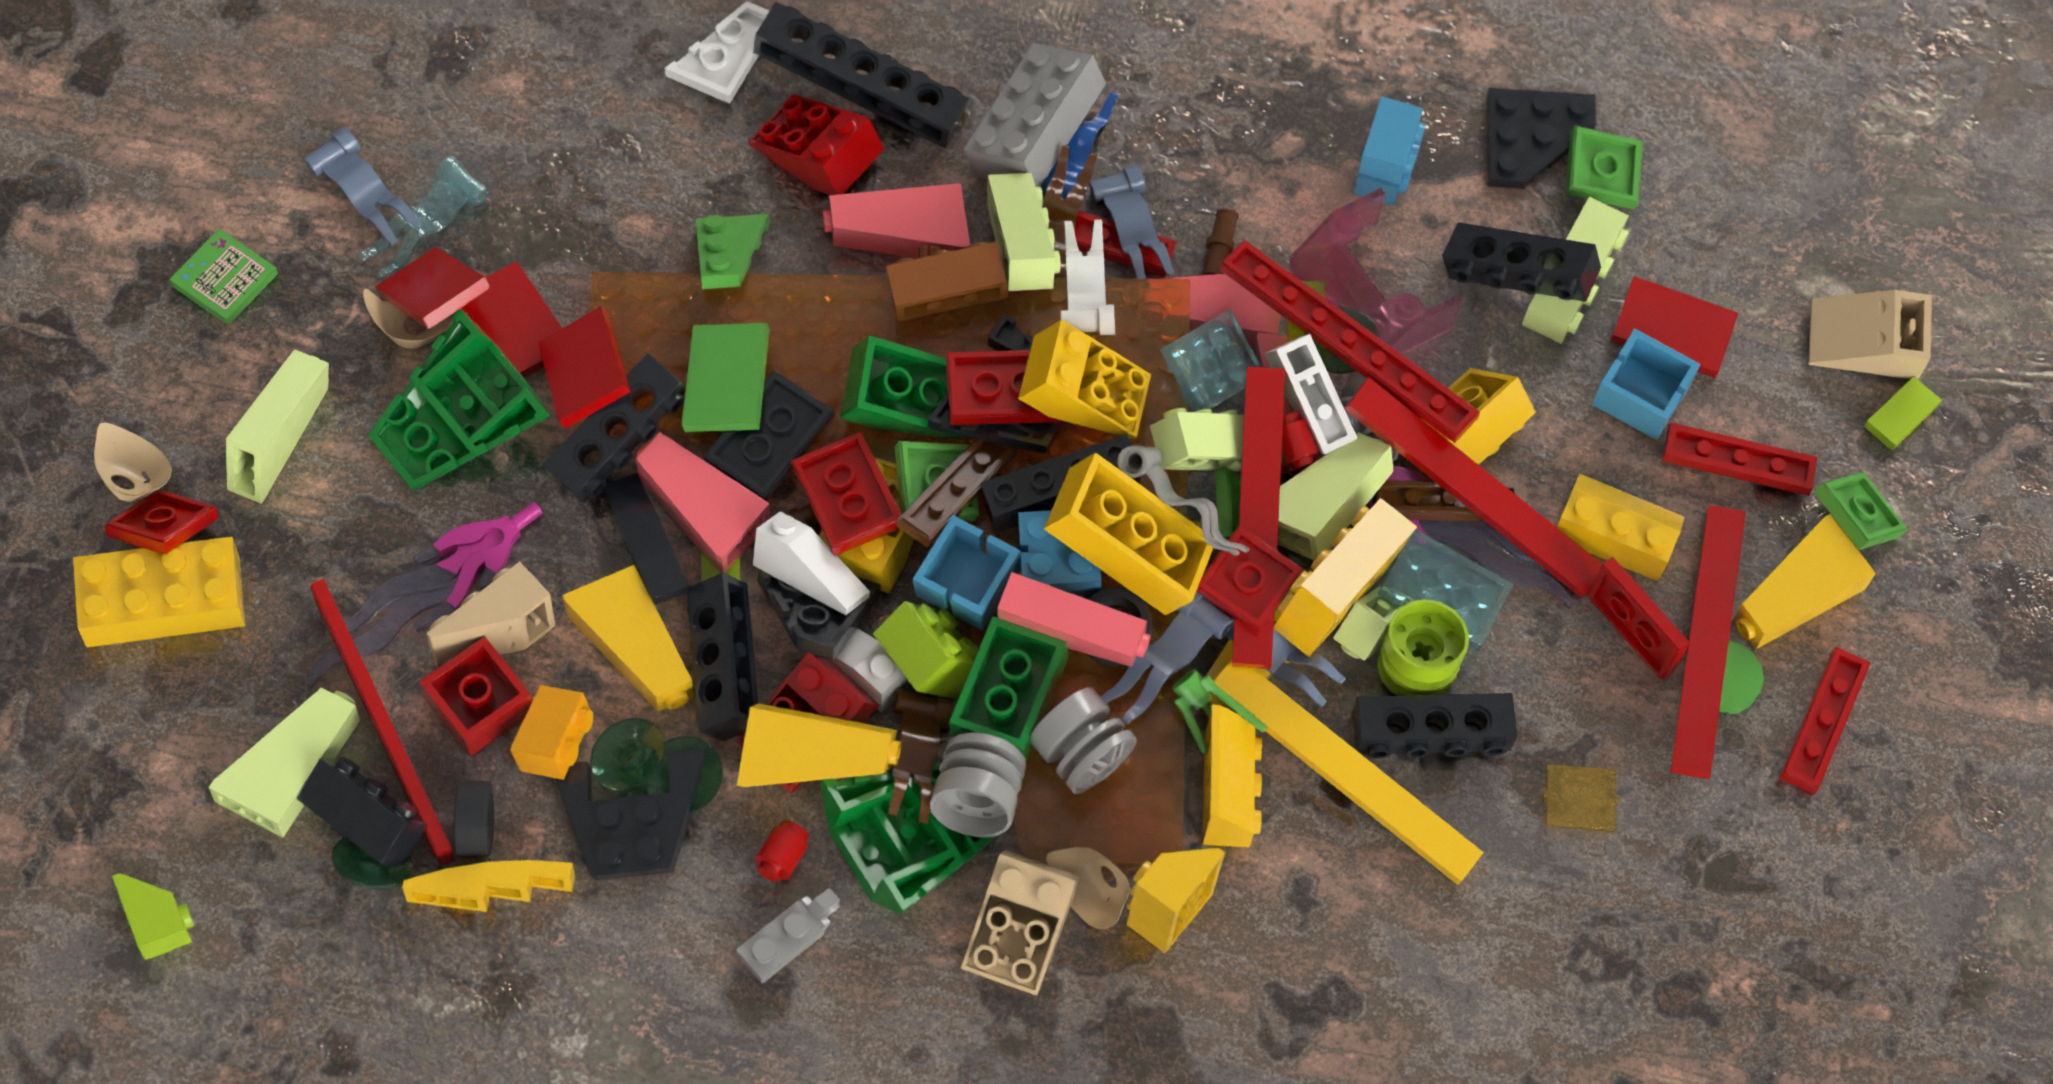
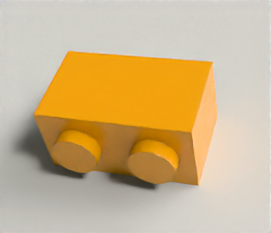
M545 685L539 686L510 748L521 772L564 780L569 767L574 765L577 760L578 747L584 734L590 731L593 724V712L584 694Z

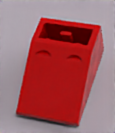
M792 94L785 100L782 106L747 141L751 147L816 191L828 195L844 194L884 151V147L868 117L796 94Z
M807 653L765 703V705L863 724L880 706L878 702L833 661L817 657L811 653ZM746 733L739 735L735 739V742L742 748ZM803 782L782 783L781 785L789 793H792Z

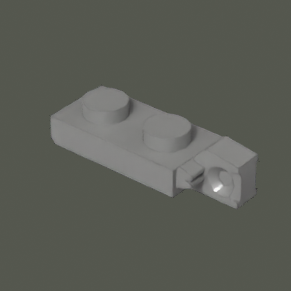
M828 888L813 901L808 896L801 899V901L798 900L736 949V955L761 984L824 935V930L831 923L827 917L840 908V899Z

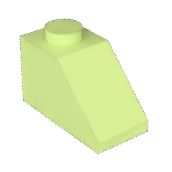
M1379 586L1356 601L1333 639L1341 644V649L1346 654L1365 661L1382 646L1391 618L1397 609L1404 606L1405 603Z

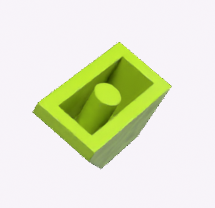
M118 873L112 876L137 946L145 961L192 943L188 928L195 925L186 903L179 906L173 893L127 875Z

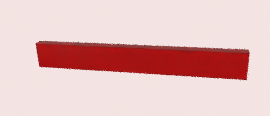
M1245 239L1220 263V271L1304 333L1310 334L1311 338L1365 378H1371L1414 414L1453 443H1456L1478 420L1480 411Z
M1247 366L1238 526L1240 525L1277 550L1285 369ZM1274 613L1259 634L1234 618L1231 666L1271 669Z
M1368 377L1363 381L1344 408L1347 412L1387 444L1391 445L1392 448L1580 598L1587 595L1602 566L1601 562L1371 378Z
M1708 505L1689 632L1688 641L1690 643L1687 647L1670 773L1708 780L1711 775L1746 511L1714 505Z
M324 578L311 583L310 589L314 602L410 805L417 810L415 815L427 824L423 833L438 864L444 866L455 861L448 839Z

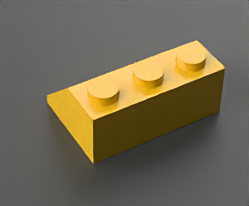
M1469 368L1448 389L1480 411L1479 418L1456 443H1453L1443 434L1441 435L1479 465L1488 456L1496 453L1500 445L1513 433L1521 430L1525 422L1536 411L1518 377Z
M1579 473L1557 528L1588 553L1605 560L1613 556L1622 567L1658 582L1669 562L1685 517Z
M1212 705L1204 734V741L1208 747V752L1204 754L1203 845L1250 847L1254 834H1260L1261 810L1254 809L1255 797L1261 796L1262 775L1261 773H1255V760H1261L1262 737H1255V727L1239 714L1221 705Z
M1219 848L1161 853L1153 864L1146 861L1133 878L1136 884L1130 892V895L1133 897L1127 905V909L1130 910L1127 925L1163 953H1166L1213 895L1225 852Z

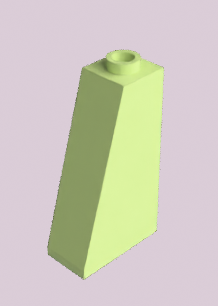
M293 350L226 438L227 490L262 504L328 390V362L298 350Z
M1358 432L1356 434L1358 439L1329 452L1281 485L1277 544L1314 561L1324 549L1329 550L1332 547L1331 543L1340 531L1350 525L1356 514L1363 506H1366L1394 472L1391 445L1386 444L1380 439L1371 438Z
M320 688L212 781L209 790L214 802L284 837L304 807V804L297 800V797L320 758L335 759L360 722L355 701L343 692L335 691L333 694Z

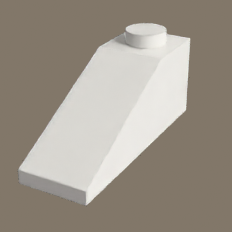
M1310 334L1294 339L1265 353L1271 368L1285 369L1284 395L1294 411H1299L1302 419H1306L1322 455L1358 439Z
M780 511L756 528L753 566L844 615H847L869 598L870 591L838 556L833 555L829 546L811 527Z
M858 628L854 630L833 659L837 666L880 704L877 708L880 712L884 711L895 700L898 689L905 691L909 687L908 679L879 641Z

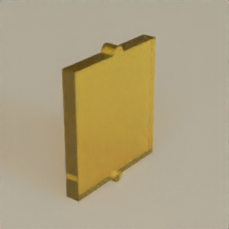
M1554 764L1547 765L1546 791L1542 795V798L1546 800V827L1610 833L1616 831V806L1620 801L1619 797L1616 796V770Z

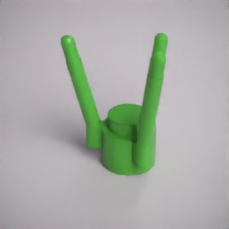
M1196 669L1189 671L1179 678L1171 688L1178 696L1174 703L1182 712L1200 751L1204 754L1208 752V747L1189 707L1193 711L1201 708L1209 717L1211 706L1208 702L1212 698L1209 692H1212L1259 731L1265 732L1267 730L1266 725L1219 688L1209 675L1202 677Z

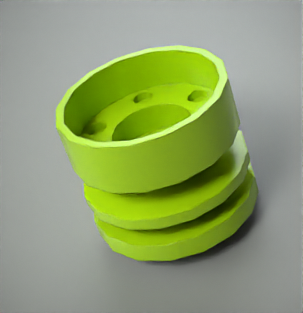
M1433 600L1410 601L1397 609L1389 622L1385 638L1378 653L1377 669L1381 681L1397 696L1445 695L1448 693L1457 678L1460 665L1468 650L1469 632L1465 621L1451 607Z

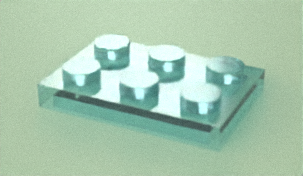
M1231 309L1160 348L1167 367L1172 371L1186 402L1190 405L1193 412L1212 409L1245 388L1247 366L1261 367Z
M1415 529L1397 555L1377 594L1399 607L1404 606L1410 601L1423 599L1442 602L1451 607L1466 623L1469 632L1468 646L1479 651L1514 584Z

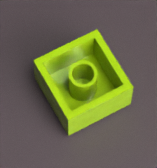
M904 601L873 633L917 692L955 699L962 692L979 651L978 647L970 639L963 637L956 629L958 623L948 611L942 608L940 610L930 608L926 604L918 605Z

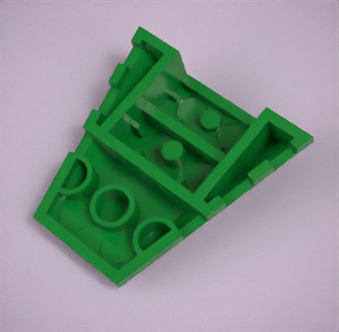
M461 308L451 317L454 321L444 335L439 334L431 346L434 349L422 366L417 365L409 376L411 381L401 395L397 393L368 434L387 460L414 491L551 416L542 398L495 342Z
M941 762L935 763L931 777V785L933 787L940 775L939 768ZM892 769L887 774L854 776L852 779L836 781V778L823 779L820 782L829 833L869 900L900 915L998 837L982 838L967 836L953 831L936 819L931 813V808L928 822H919L920 788L914 782L913 776H909V782L897 815L888 814L894 788Z

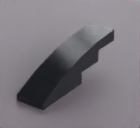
M634 473L607 483L602 490L626 549L630 553L654 605L690 592L679 561L638 474Z

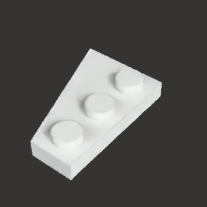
M746 1L715 26L716 31L701 43L697 41L688 49L689 53L678 62L673 61L665 68V76L730 104L759 56L753 53L755 34L769 13V10Z

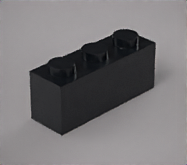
M339 756L338 759L320 758L299 793L297 800L380 864L404 866L427 826L425 822L415 815L417 810L402 800H394L387 794L388 788L381 782L372 778H365L358 772L360 767L350 759Z

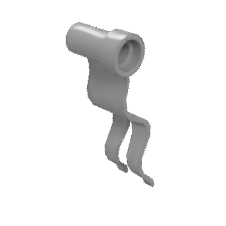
M1135 445L1126 447L1120 452L1118 456L1119 470L1130 478L1146 474L1152 480L1156 494L1162 502L1170 506L1191 505L1198 509L1202 517L1203 537L1207 544L1215 549L1228 551L1234 556L1239 555V551L1235 548L1245 553L1250 551L1245 545L1230 542L1223 538L1218 529L1217 509L1212 501L1206 498L1185 499L1176 494L1168 474L1160 467L1162 453L1158 448Z

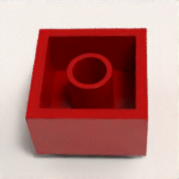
M485 636L419 681L424 699L470 757L524 720L533 701L530 692Z

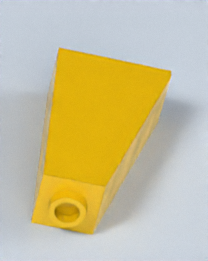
M1828 514L1742 603L1733 619L1736 622V629L1744 640H1749L1756 650L1867 588L1876 573L1834 517Z
M635 565L562 595L567 617L657 712L666 708L669 710L680 708L689 701V698L694 697L693 681Z
M758 703L751 706L749 710L737 786L751 787L884 774L891 769V764L897 765L901 751V741H896L897 730Z

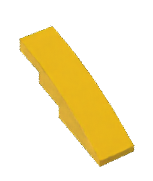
M538 860L484 862L447 868L404 880L403 891L407 902L487 912L490 897L530 902L532 887L573 892L575 873L573 863Z

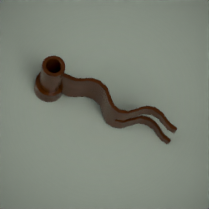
M1062 145L1057 166L1047 188L1042 207L1048 210V229H1053L1054 251L1058 250L1060 254V273H1054L1053 289L1063 291L1067 280V268L1064 261L1066 256L1065 221H1072L1075 230L1080 206L1089 187L1098 156L1090 153L1077 183L1068 193L1067 197L1062 199L1070 148L1066 145Z
M898 689L893 704V712L902 714L901 751L897 765H893L892 768L894 788L888 814L897 815L909 782V776H913L914 782L920 788L919 822H928L930 800L934 789L931 785V777L940 744L939 730H945L948 726L953 709V699L936 696L934 699Z

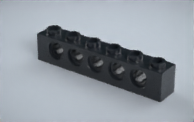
M775 1L755 34L753 53L945 149L965 116L969 98L964 96L958 89L951 86L946 87L930 79L926 73L912 70L898 63L892 56L880 54L866 47L860 40L848 38L834 31L828 24L816 22L802 15L794 7L784 6ZM798 38L804 42H795L792 39ZM830 54L836 58H827L824 55ZM862 70L867 72L868 74L863 75L857 73L856 71ZM894 86V87L899 88L900 90H899V91H895V90H891V89L888 88V87ZM921 103H929L932 107L923 106Z

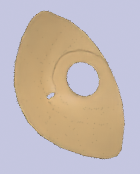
M364 289L363 291L366 308L374 322L397 345L406 349H417L432 343L439 334L443 335L454 321L451 316H448L432 328H427L422 334L410 335L404 330V322L410 316L389 302L382 301L370 290Z
M106 422L99 424L94 449L95 467L104 484L119 500L133 502L142 499L167 483L171 477L172 469L162 451L152 443L126 429ZM142 471H145L148 475L149 483H144L146 479L141 474ZM116 475L125 477L134 484V488L130 490L120 488L112 482L111 477Z
M1073 847L1048 853L1046 858L1048 865L1080 876L1070 905L1072 909L1086 923L1097 929H1107L1114 926L1120 918L1131 890L1128 878L1108 858L1091 848ZM1102 866L1108 867L1113 872L1117 881L1116 888L1111 887L1105 881L1101 871Z

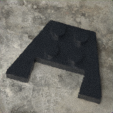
M1005 313L989 334L987 345L997 351L1031 350L1033 338L1029 334L1025 335L1016 326V321L1009 314ZM946 394L928 418L927 427L936 431L1046 454L1068 422L950 425L949 401Z
M704 749L668 752L670 789L668 793L592 801L591 765L587 761L576 762L570 766L564 780L555 778L590 875L594 880L674 872L688 826L686 821L692 801H695L699 789L698 780L702 767L705 768L707 762V752Z

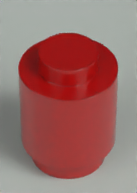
M1299 411L1283 416L1281 452L1283 465L1288 466L1292 464L1295 471L1315 463L1313 456L1320 451L1306 419H1302Z
M783 820L779 826H774L754 858L759 874L773 882L788 880L808 848L807 840L809 839V834L807 831L789 820Z

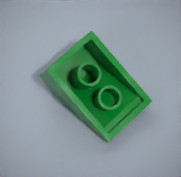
M870 335L852 347L840 419L880 430L957 440L962 438L959 435L936 431L927 427L928 418L944 396L948 395L946 358Z

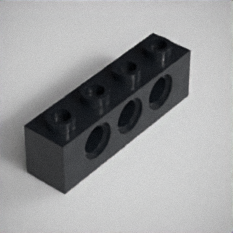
M1460 222L1457 223L1442 254L1449 279L1461 283L1471 282L1489 285L1496 289L1506 288L1523 291L1527 294L1554 296L1562 300L1586 302L1601 270L1595 244Z
M649 353L626 376L631 392L589 415L543 464L547 471L582 503L588 498H595L604 489L607 477L615 469L618 471L625 467L632 458L633 454L631 452L641 441L645 443L650 440L657 432L658 423L667 413L671 415L676 412L685 400L686 389L681 381ZM641 397H653L650 407L644 410L636 409V403ZM620 423L627 425L626 432L621 437H610V431L615 425ZM593 451L601 453L600 459L595 465H584V459L587 454Z
M1128 434L981 482L982 500L994 533L996 534L1019 526L1018 512L1051 511L1069 468L1095 452L1119 469L1118 456L1124 448L1132 446ZM1141 476L1132 478L1141 485Z
M720 573L689 587L690 592L687 593V612L690 623V648L693 659V684L696 695L698 731L726 741L746 733L749 710L751 706L758 704L748 584L727 574Z
M1512 693L1357 697L1352 711L1356 751L1372 759L1386 758L1391 754H1406L1411 758H1421L1429 755V753H1445V755L1450 757H1459L1466 755L1468 752H1484L1488 756H1498L1511 751L1517 738ZM1474 722L1481 727L1482 731H1472L1467 728L1465 723ZM1436 723L1443 729V732H1433L1426 724ZM1397 724L1401 726L1405 732L1394 733L1388 728L1387 725Z

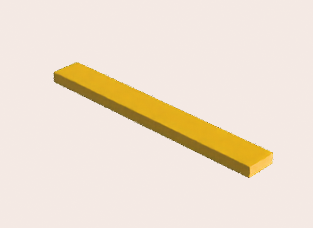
M1232 659L1214 680V683L1266 725V732L1455 884L1459 885L1482 856L1483 851L1254 668L1231 666Z

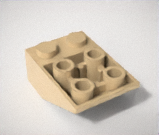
M1888 290L1813 298L1810 307L1808 365L1912 379L1913 377L1919 379L1931 358L1932 295Z
M518 562L512 568L502 569L494 576L490 585L480 592L475 591L469 594L461 603L460 608L449 616H441L431 625L430 630L426 634L434 665L438 669L484 636L499 655L527 649L555 627L551 596L521 562Z
M1008 850L1000 853L961 969L1037 996L1066 920L1080 876Z

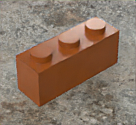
M976 242L965 249L956 251L939 250L928 257L919 259L902 258L894 262V264L886 266L898 322L1008 298L1007 280L997 242Z

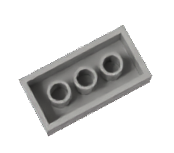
M1037 43L1032 44L964 148L978 178L988 180V175L1032 173L1035 187L1042 185L1058 160L1062 145L1067 146L1106 85L1093 54Z

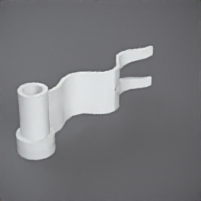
M1102 219L1094 220L1092 244L1087 256H1083L1082 252L1078 250L1072 221H1065L1068 310H1061V319L1082 332H1100V335H1115L1114 304L1106 305Z

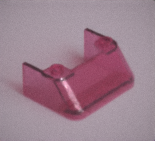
M1379 188L1333 211L1292 253L1289 262V272L1403 355L1452 330L1462 299L1459 295H1456L1426 310L1417 297L1408 293H1400L1388 299L1383 297L1348 247L1349 244L1360 238L1364 229L1378 223L1386 194L1382 188Z

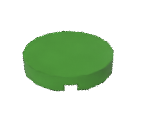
M1730 640L1719 711L1727 713V715L1738 714L1748 709L1761 693L1764 681L1762 666L1754 653L1742 644Z

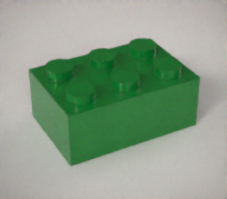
M993 616L949 721L952 737L973 732L990 734L1004 739L1017 747L1027 762L1033 747L1029 741L1030 736L1045 717L1067 662V642Z

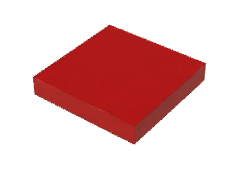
M158 489L107 522L104 526L106 536L166 555L219 518L216 506Z
M1239 525L1228 541L1245 545L1250 551L1245 553L1235 548L1239 551V555L1234 556L1228 551L1220 550L1202 575L1196 592L1259 634L1304 569Z

